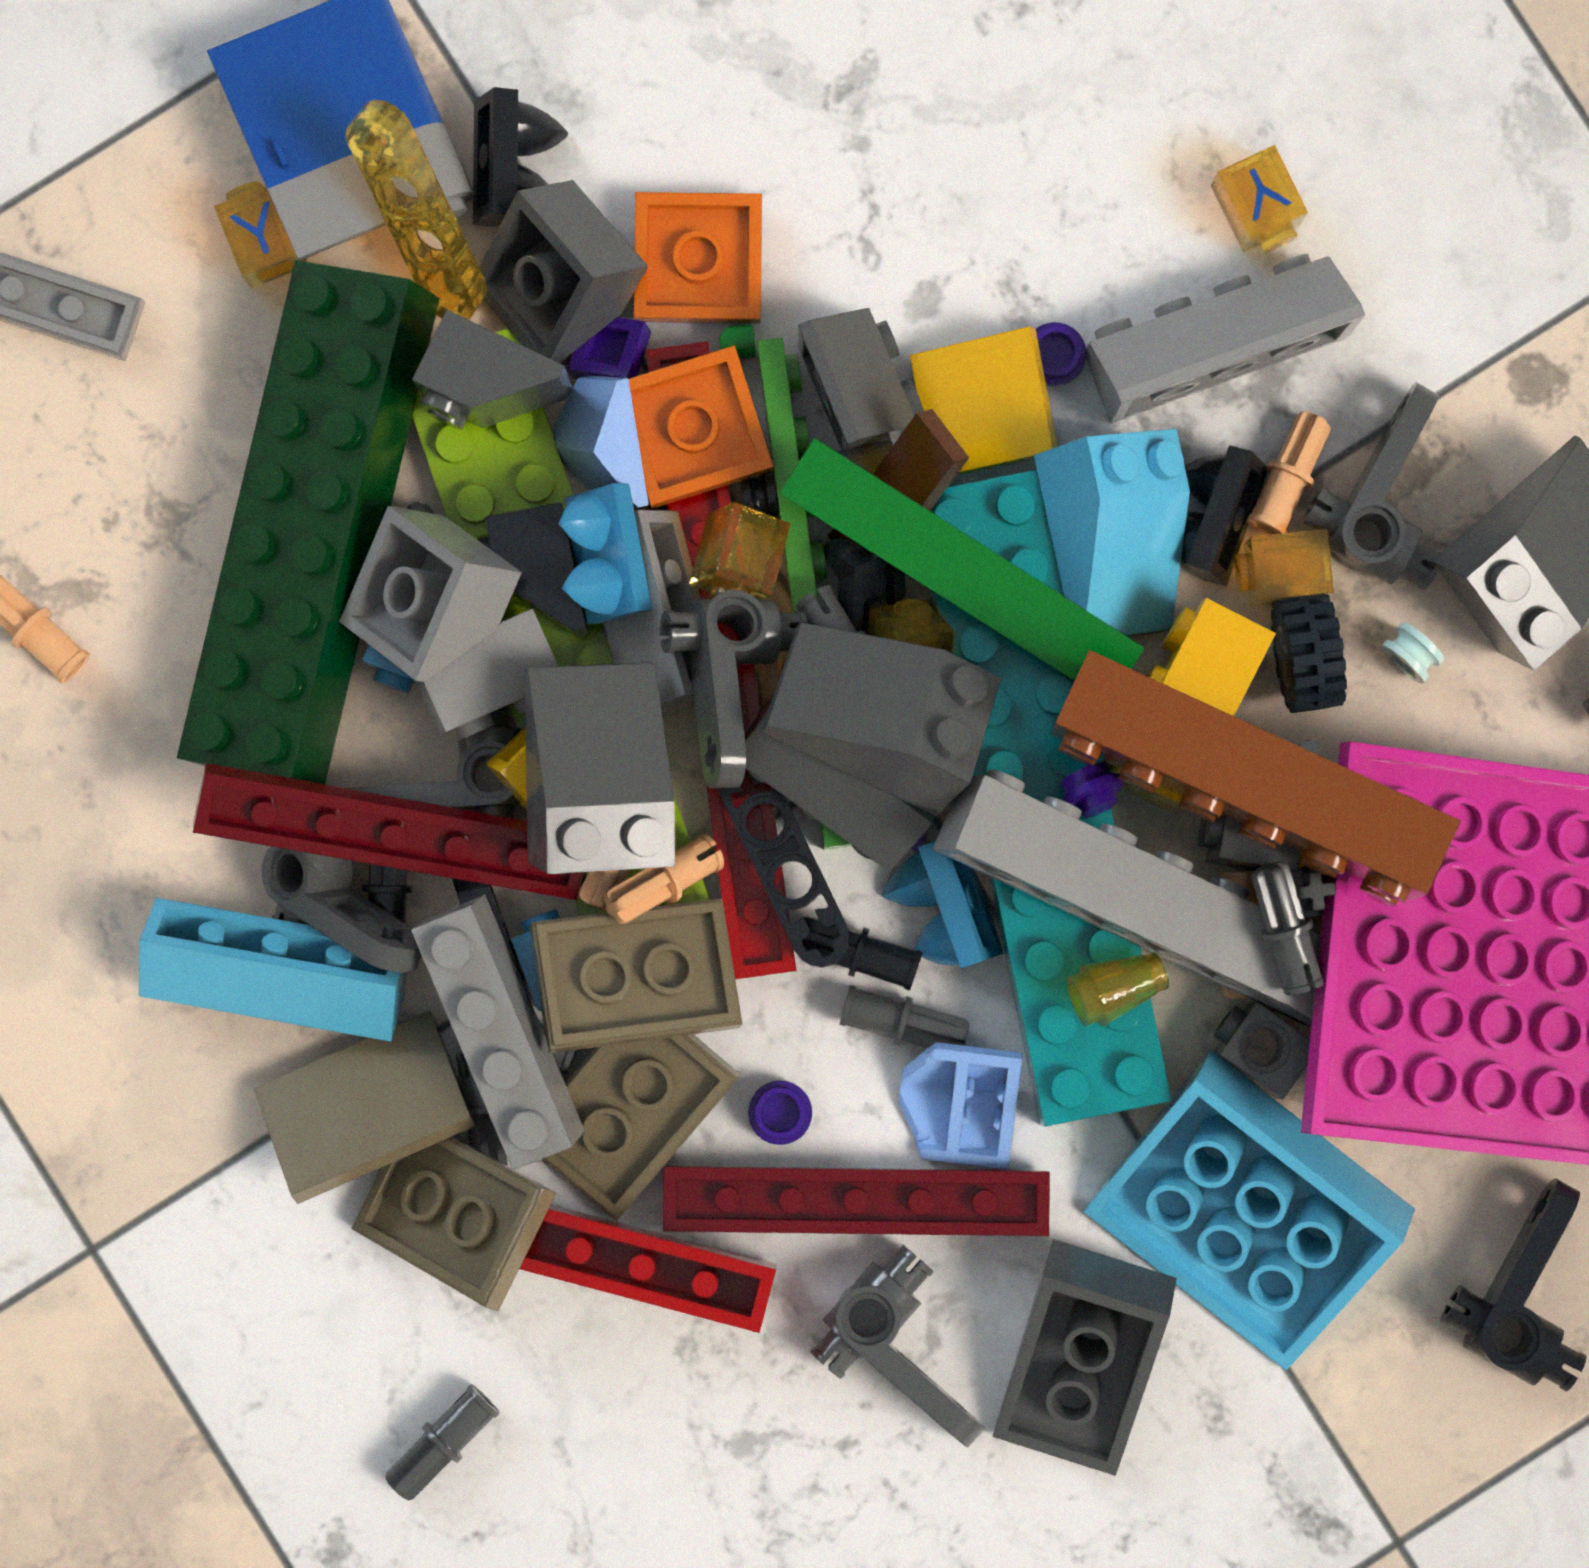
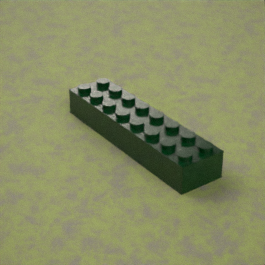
M298 260L294 262L177 759L201 766L209 763L326 784L360 637L339 621L386 509L392 504L418 394V389L412 379L429 346L440 300L439 297L410 279Z

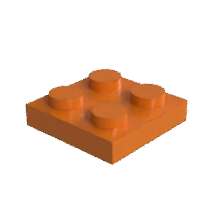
M635 192V252L648 267L634 291V320L656 323L761 324L762 193Z
M735 345L629 379L646 491L652 509L774 471Z

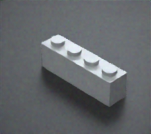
M484 894L427 917L411 929L512 1170L573 1147L584 1133V1127L552 1053L548 1054L546 1037L486 895Z

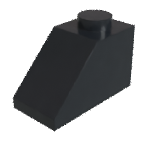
M558 502L485 517L488 534L477 536V540L522 572L513 595L574 636L590 635L585 609L574 602L562 590L567 577L576 567L571 539L558 524L565 510L562 503Z

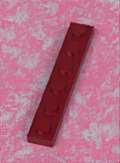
M205 763L193 820V833L577 900L584 872L546 874L528 863L527 821Z
M664 1166L663 1232L1049 1236L1050 1171L718 1166Z

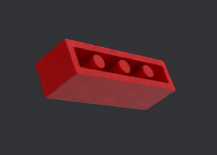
M550 1205L519 1269L760 1333L777 1264Z

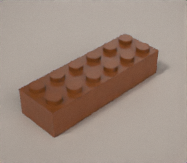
M1091 650L1086 655L1050 733L1051 736L1062 740L1058 747V751L1090 766H1094L1098 758L1122 768L1118 778L1123 782L1151 794H1154L1155 790L1162 786L1182 796L1178 804L1182 809L1212 822L1215 821L1216 817L1220 818L1221 814L1242 823L1238 834L1246 839L1272 850H1275L1277 845L1281 846L1282 843L1292 846L1303 852L1299 859V862L1333 878L1336 877L1337 873L1343 874L1346 871L1363 879L1360 886L1362 892L1394 906L1397 905L1398 901L1405 903L1406 900L1410 901L1428 894L1461 822L1457 818Z

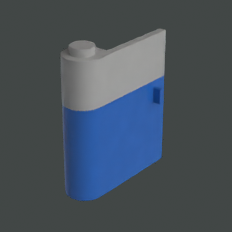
M330 0L207 50L208 57L298 261L413 214L419 220L431 218L433 224L438 226L452 222L468 212L466 203L473 198L475 192L389 0Z

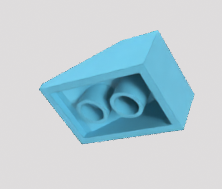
M1177 429L1085 436L1034 455L1064 596L1126 636L1170 630L1174 618L1190 495Z

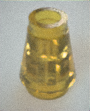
M1156 952L1144 956L1137 955L1080 965L1079 973L1066 979L1071 1004L1084 1026L1098 1022L1100 1026L1104 1027L1157 995L1158 992L1169 988L1166 969Z

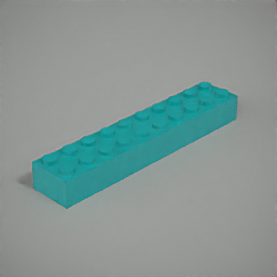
M1037 470L946 488L930 511L1064 595ZM930 590L942 649L1001 678L973 776L987 775L990 769L997 770L1024 782L1025 787L1022 793L1041 802H1044L1045 797L1061 800L1064 797L1060 787L1061 781L1071 773L1088 766L1058 751L1062 740L1050 735L1074 680ZM1098 758L1095 763L1101 762V758ZM1111 808L1090 818H1082V816L1079 818V820L1097 829H1100L1101 824L1115 826ZM989 876L1039 1124L1047 1127L1172 1101L1140 947Z

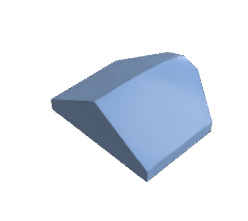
M590 375L577 378L554 427L553 437L562 463L587 491L614 483H629L633 507L639 508L649 505L629 379Z
M936 1042L902 1068L899 1106L916 1139L917 1149L922 1159L1008 1170L1022 1066V1052Z

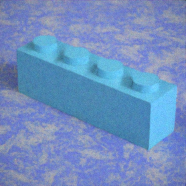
M155 898L139 941L138 996L392 1042L404 1001L406 973L391 972L374 967L307 924Z

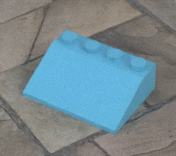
M1210 1050L1172 1095V1101L1165 1104L1086 1206L1084 1213L1159 1272L1176 1277L1177 1286L1287 1371L1404 1242L1415 1208L1321 1135L1300 1133L1301 1119Z

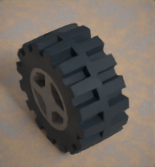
M1326 593L1275 600L1272 604L1273 610H1271L1273 624L1271 631L1276 633L1273 638L1274 646L1272 648L1276 659L1277 678L1280 679V690L1282 696H1284L1287 709H1289L1290 713H1298L1344 705L1343 702L1346 701L1345 690L1347 689V679L1345 677V671H1347L1346 660L1343 657L1344 645L1339 633L1340 624L1338 617H1335V607L1333 602H1330V596Z

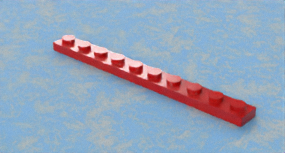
M708 341L645 350L648 372L710 353ZM729 485L667 504L668 511H678L700 598L713 599L716 595L728 590L743 591ZM730 535L735 537L731 557L741 588L734 585L727 562L723 563L709 575L702 574L726 552ZM717 623L718 629L723 636L732 641H739L737 634L730 626ZM743 664L737 669L744 735L760 713L754 664ZM745 769V775L740 785L744 794L732 795L731 800L734 806L738 808L752 795L771 792V787L766 783H761L755 788L747 769ZM706 785L713 838L717 843L715 845V852L721 850L724 859V867L718 874L735 980L797 971L793 946L717 788H709ZM763 804L756 806L750 811L747 816L746 826L752 837L761 841H769L778 836L774 806ZM781 866L775 874L774 884L778 893L786 898L783 869Z

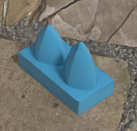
M629 483L609 484L565 497L566 508L558 524L572 540L577 567L567 577L562 590L579 606L585 608L587 624L606 623L651 611L652 604Z
M936 841L918 847L919 852L909 857L889 878L882 891L884 898L906 906H939L941 913L934 916L924 927L914 948V951L923 952V958L942 965H960L962 969L1004 954L974 869L932 850Z

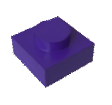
M617 317L573 352L568 369L576 380L577 378L589 375L628 379L636 377L644 358L651 331L645 321Z

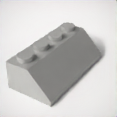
M1302 254L1273 266L1275 275L1258 282L1251 283L1249 275L1226 281L1213 288L1216 297L1192 305L1190 297H1183L1163 304L1154 310L1155 319L1133 326L1130 318L1107 324L1094 332L1097 340L1089 342L1086 349V359L1110 424L1344 340L1364 318L1365 313L1362 305L1329 256L1311 262L1308 254Z

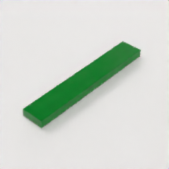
M815 437L779 493L1074 681L1089 650L1132 669L1145 649L1141 644Z

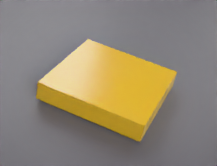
M1028 326L910 355L915 387L923 411L933 409L969 456V459L956 476L1034 459V455L1058 447L1035 328Z

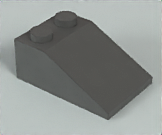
M1575 435L1432 561L1498 653L1533 671L1576 635L1589 619V449L1583 440Z
M801 622L795 630L762 732L936 817L971 783L1001 678L943 649Z
M655 663L525 667L528 863L546 874L675 867V804Z
M1053 1239L993 1437L1116 1476L1170 1318L1177 1278Z

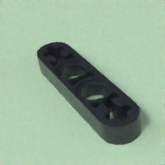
M749 773L755 788L758 787L762 782L755 779ZM741 786L738 788H717L794 951L803 962L812 967L825 968L835 965L843 959L849 948L850 935L848 927L785 796L771 787V792L752 795L737 808L734 806L731 796L744 794ZM763 804L778 808L784 818L781 833L769 841H761L752 837L746 826L747 816L750 811L756 806ZM785 863H801L811 873V887L801 898H785L775 888V874ZM820 895L824 897L828 907L816 909L815 913L824 928L835 926L840 935L832 941L834 952L825 957H822L818 949L806 951L802 941L810 936V930L804 917H800L794 924H791L786 914L789 910L807 907Z

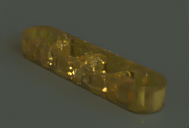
M381 100L366 102L347 127L346 139L348 146L414 282L440 298L436 316L442 319L447 309L469 320L486 297V282L412 124L404 112L389 102ZM392 177L407 181L414 187L418 197H410L401 192L393 183ZM417 230L431 233L440 241L443 249H435L426 244L419 237Z

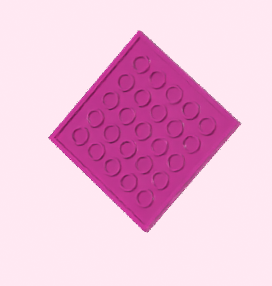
M1351 741L1340 743L1339 765L1457 818L1461 822L1433 884L1425 896L1410 901L1406 900L1405 903L1398 901L1397 905L1394 906L1362 892L1360 886L1363 879L1346 871L1343 874L1337 873L1335 878L1326 876V883L1334 882L1336 895L1324 896L1325 909H1323L1318 965L1324 978V984L1317 989L1315 988L1300 1133L1589 1165V775Z

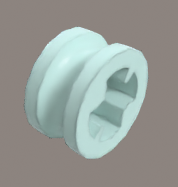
M1402 622L1396 628L1398 632L1397 639L1394 641L1387 639L1380 647L1384 654L1402 672L1416 682L1423 684L1429 678L1427 673L1428 667L1430 665L1440 666L1445 660L1444 655L1419 630L1408 623Z

